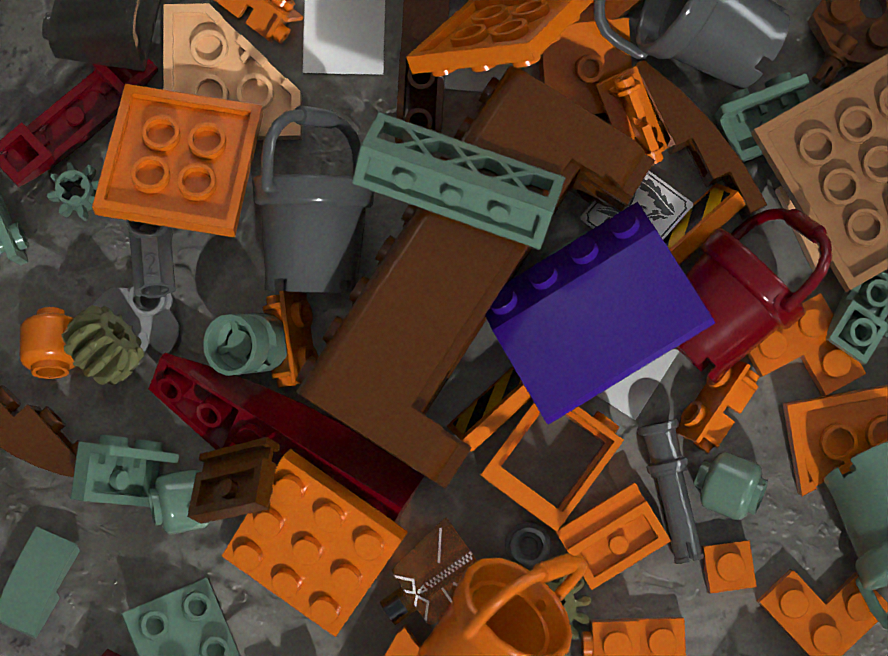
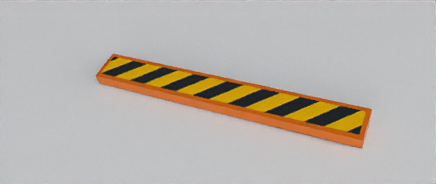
M716 183L693 203V207L663 240L679 265L697 250L715 229L721 228L745 206L743 197L738 191ZM512 366L447 425L458 439L472 447L470 451H474L532 399L514 367Z

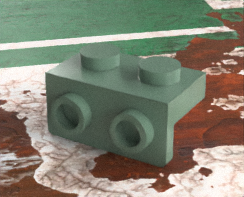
M790 72L784 73L764 83L766 89L752 94L749 93L748 89H742L722 99L724 105L719 107L713 117L720 133L742 162L763 155L751 135L755 128L809 99L805 91V87L809 84L807 74L792 78Z
M101 434L99 444L79 442L71 499L150 507L148 489L155 488L160 461L178 463L179 454L162 452V442L135 439L134 448H128L129 438Z

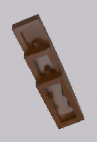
M645 60L636 63L635 65L645 86L669 154L672 155L686 148L706 188L719 181H723L726 187L738 191L745 203V206L738 212L742 220L759 213L765 208L767 203L744 163L710 119L681 89Z

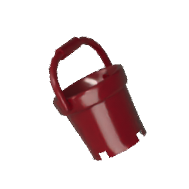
M776 208L764 210L749 217L731 233L722 228L715 229L701 246L703 254L686 273V277L711 314L715 324L676 348L701 372L711 364L714 369L707 376L713 383H716L731 367L777 329H788L806 314L802 302L826 276L832 261V243L826 235V228L798 209ZM781 219L788 226L820 246V258L815 270L794 293L763 261L739 241L756 226L767 221Z

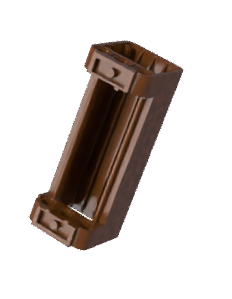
M513 66L507 68L500 80L494 76L491 78L479 98L481 105L475 119L467 116L454 136V139L565 177L552 217L569 191L589 204L593 200L618 212L623 211L655 162L653 158L645 154V150L635 140L527 72ZM443 155L439 158L443 161L452 160L450 157L447 159ZM485 168L477 169L480 174L491 178L498 176L494 171ZM531 184L524 185L528 191L546 197L549 196L550 191ZM409 204L401 217V220L404 221L402 231L397 238L390 235L379 249L375 260L378 261V267L372 277L362 276L350 294L349 300L352 301L351 309L344 319L337 316L325 332L322 340L326 342L327 346L318 359L311 356L300 370L296 381L301 384L297 393L446 489L472 447L444 430L441 425L425 415L486 322L485 314L505 283L514 278L533 247Z

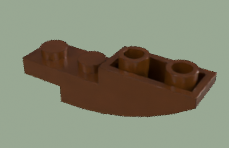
M404 0L396 118L442 134L445 75L435 77L431 72L412 74L406 56L449 19L450 0ZM395 137V143H404L402 139Z
M1 385L0 448L38 468L74 478L78 444L81 441L77 440L73 444L61 431L66 426L65 423L48 406L41 409L38 406L27 404L19 412L17 408L21 406L20 401L9 389Z

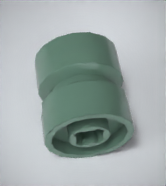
M268 313L221 315L211 322L203 340L204 354L210 366L218 373L227 376L272 371L280 366L287 356L284 324L276 316Z

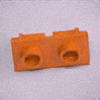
M214 0L237 18L242 17L248 5L253 8L245 24L269 42L275 40L279 44L283 43L291 31L286 26L287 22L301 21L304 16L293 9L295 5L293 0Z
M634 65L596 84V90L610 125L642 146L645 154L655 160L653 165L661 162L664 159L662 152L668 147L637 66Z
M279 291L278 295L267 296V305L262 308L264 313L276 316L284 324L287 356L280 366L272 370V380H277L278 388H287L300 384L296 381L300 370L311 356L318 359V354L313 347L310 326L313 321L311 306L307 301L306 293Z
M739 361L716 383H713L707 376V383L695 401L691 402L684 409L681 422L676 428V434L694 441L693 444L707 454L710 453L713 447L718 449L735 421L723 413L728 406L734 412L741 414L755 391L759 388L756 384L760 378L759 375L749 369L751 366L748 363Z

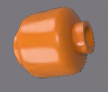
M40 308L37 310L36 315L26 318L20 325V361L23 366L31 370L32 375L44 379L62 378L69 374V370L76 367L73 365L74 360L72 356L64 351L65 343L62 338V333L67 329V325L72 321L73 317L65 315V311L61 308Z

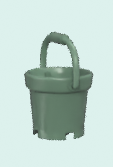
M885 442L851 458L852 465L849 467L851 471L849 475L843 477L837 467L824 478V483L834 500L858 558L855 565L858 574L856 585L871 613L880 625L888 630V614L881 607L873 592L875 589L888 586V442Z

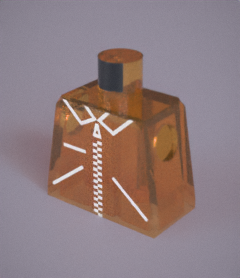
M447 516L391 570L401 587L381 600L380 604L394 625L416 610L420 612L429 626L439 622L453 602L452 598L457 583L468 567L477 562V559Z

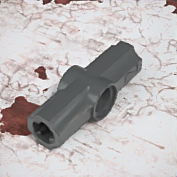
M126 220L130 235L135 295L145 296L150 299L166 297L167 294L175 292L172 228L159 225L152 231H141L139 229L144 223Z

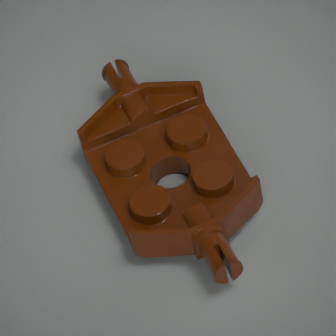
M822 0L807 21L826 54L824 56L825 61L815 76L812 77V81L816 85L822 80L827 71H829L828 75L819 86L823 89L830 87L837 74L845 67L862 69L888 54V0H877L882 7L881 17L869 18L863 14L860 8L861 0Z

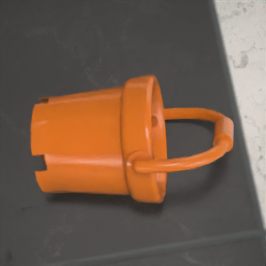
M568 553L534 565L532 571H529L518 563L502 558L478 560L463 573L457 583L452 598L453 602L430 636L420 646L417 656H565L569 652L572 629L568 613L561 601L583 577L587 568V562L581 556H574ZM568 575L555 591L546 584L549 581Z

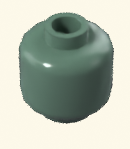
M722 452L714 458L712 463L703 461L697 473L694 486L702 489L700 499L703 507L731 519L741 520L748 513L753 515L757 513L763 500L768 480L762 478V468L759 464L729 452Z
M188 469L162 474L156 479L155 488L148 489L150 511L155 526L162 525V528L168 534H178L203 529L210 524V522L201 524L187 517L196 473L201 471L198 469Z

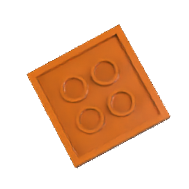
M469 0L406 56L411 73L431 72L433 76L438 77L463 68H471L473 72H483L499 64L512 63L515 68L532 65L540 60V55L551 44L561 38L560 34L570 24L580 19V14L594 0Z
M125 84L92 205L95 215L235 238L263 118L262 105Z
M289 449L276 467L269 510L247 514L223 552L222 557L336 637L408 531L292 449Z

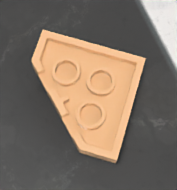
M209 3L163 4V90L262 105L263 118L257 140H264L272 122L285 111L295 110L297 106H302L301 91L268 62V59L242 34L240 35L228 24L222 15ZM295 122L289 123L282 129L277 140H302V125Z

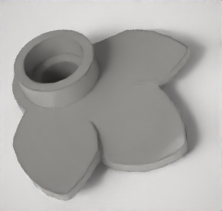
M132 283L129 288L117 287L108 289L93 304L100 308L103 306L110 308L114 315L120 314L127 325L133 326V333L141 339L140 347L143 353L150 345L162 354L165 352L170 353L176 345L179 337V323L170 311L173 304L172 292L167 294L166 297H159L154 307L146 308L143 304L144 296L135 295Z

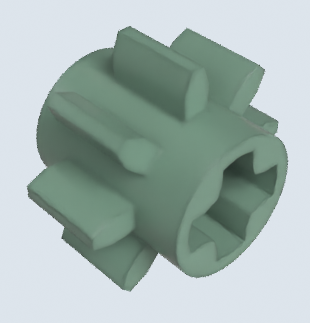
M67 162V171L63 172L60 176L57 174L50 175L52 180L56 182L55 191L48 193L47 198L52 202H63L58 212L63 217H69L72 211L75 210L79 217L86 221L89 216L88 211L93 209L92 205L99 180L92 182L96 175V169L91 165H87L80 172L74 164ZM74 185L85 189L82 197L70 193Z

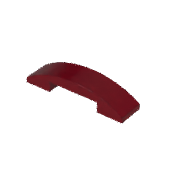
M128 36L124 37L93 63L94 71L28 126L21 122L0 140V169L18 188L68 157L117 116L125 84L145 87L158 72V67Z

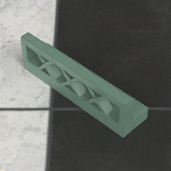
M378 112L361 145L352 184L540 249L565 177ZM383 132L402 139L404 143L395 144L380 139V136ZM440 152L448 155L452 160L443 161L432 157L430 153ZM485 168L496 172L498 176L491 178L480 174L477 169ZM531 184L550 191L549 196L546 197L528 191L524 185Z

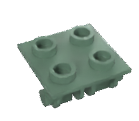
M207 577L121 614L138 656H240Z

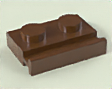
M265 437L200 453L199 460L204 463L202 472L196 473L187 517L202 524L269 510L277 464L272 462L273 452L279 451L280 444Z

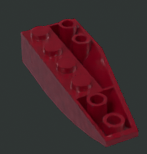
M166 352L159 359L148 390L215 450L268 437L280 444L279 451L273 452V463L278 465L288 450L292 449L395 523L400 519L424 477L420 472L346 426L267 387L236 375L227 376L218 373L211 366Z

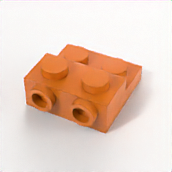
M683 617L590 619L589 631L581 632L582 656H686L685 620Z

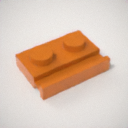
M636 483L630 484L563 525L557 532L555 531L567 553L581 556L587 562L583 579L590 590L595 589L671 542V539L648 502L644 499Z

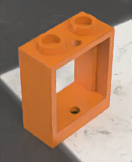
M533 402L480 476L557 532L624 440L615 434L620 427L598 411L592 417L578 406L565 414L567 418L603 443V445L556 508L501 467L540 414Z

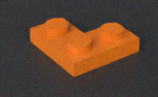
M821 293L802 303L806 314L788 329H777L747 354L760 378L800 357L821 396H826L866 374L860 362L825 339L833 313Z
M789 569L756 600L807 656H842L878 622L869 610L856 585L857 572L853 573L823 602L794 570ZM876 589L873 590L881 607L888 613V602Z

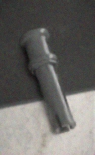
M678 419L638 427L637 430L639 435L644 436L650 464L646 466L647 473L651 475V478L656 477L675 557L674 562L675 564L690 562L689 558H693V561L704 558V553L701 550L683 471L687 470L688 460L687 457L681 455L676 434L679 422Z

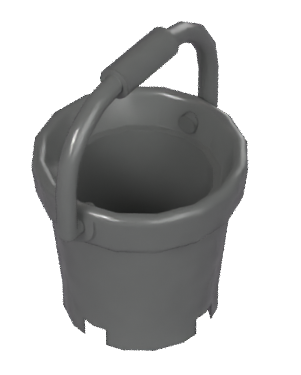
M594 0V20L601 35L616 48L640 61L646 59L648 55L661 60L673 58L716 77L736 89L749 87L764 74L754 67L763 56L774 61L787 36L790 23L789 15L783 12L786 9L772 0H646L636 27V45H634L610 28L605 16L606 0Z
M297 106L295 110L285 111L275 119L264 138L261 156V175L254 176L252 179L254 201L261 207L265 265L264 290L275 291V278L284 279V290L341 293V280H347V292L352 293L359 281L366 209L373 205L375 191L352 184L361 143L357 132L347 120L339 117L333 110ZM291 122L321 128H338L347 138L352 151L353 177L316 174H273L275 146L282 129Z

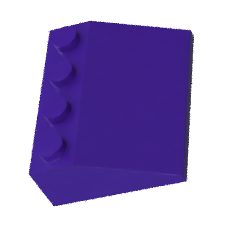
M638 201L505 283L485 314L492 331L548 425L715 324L711 314Z

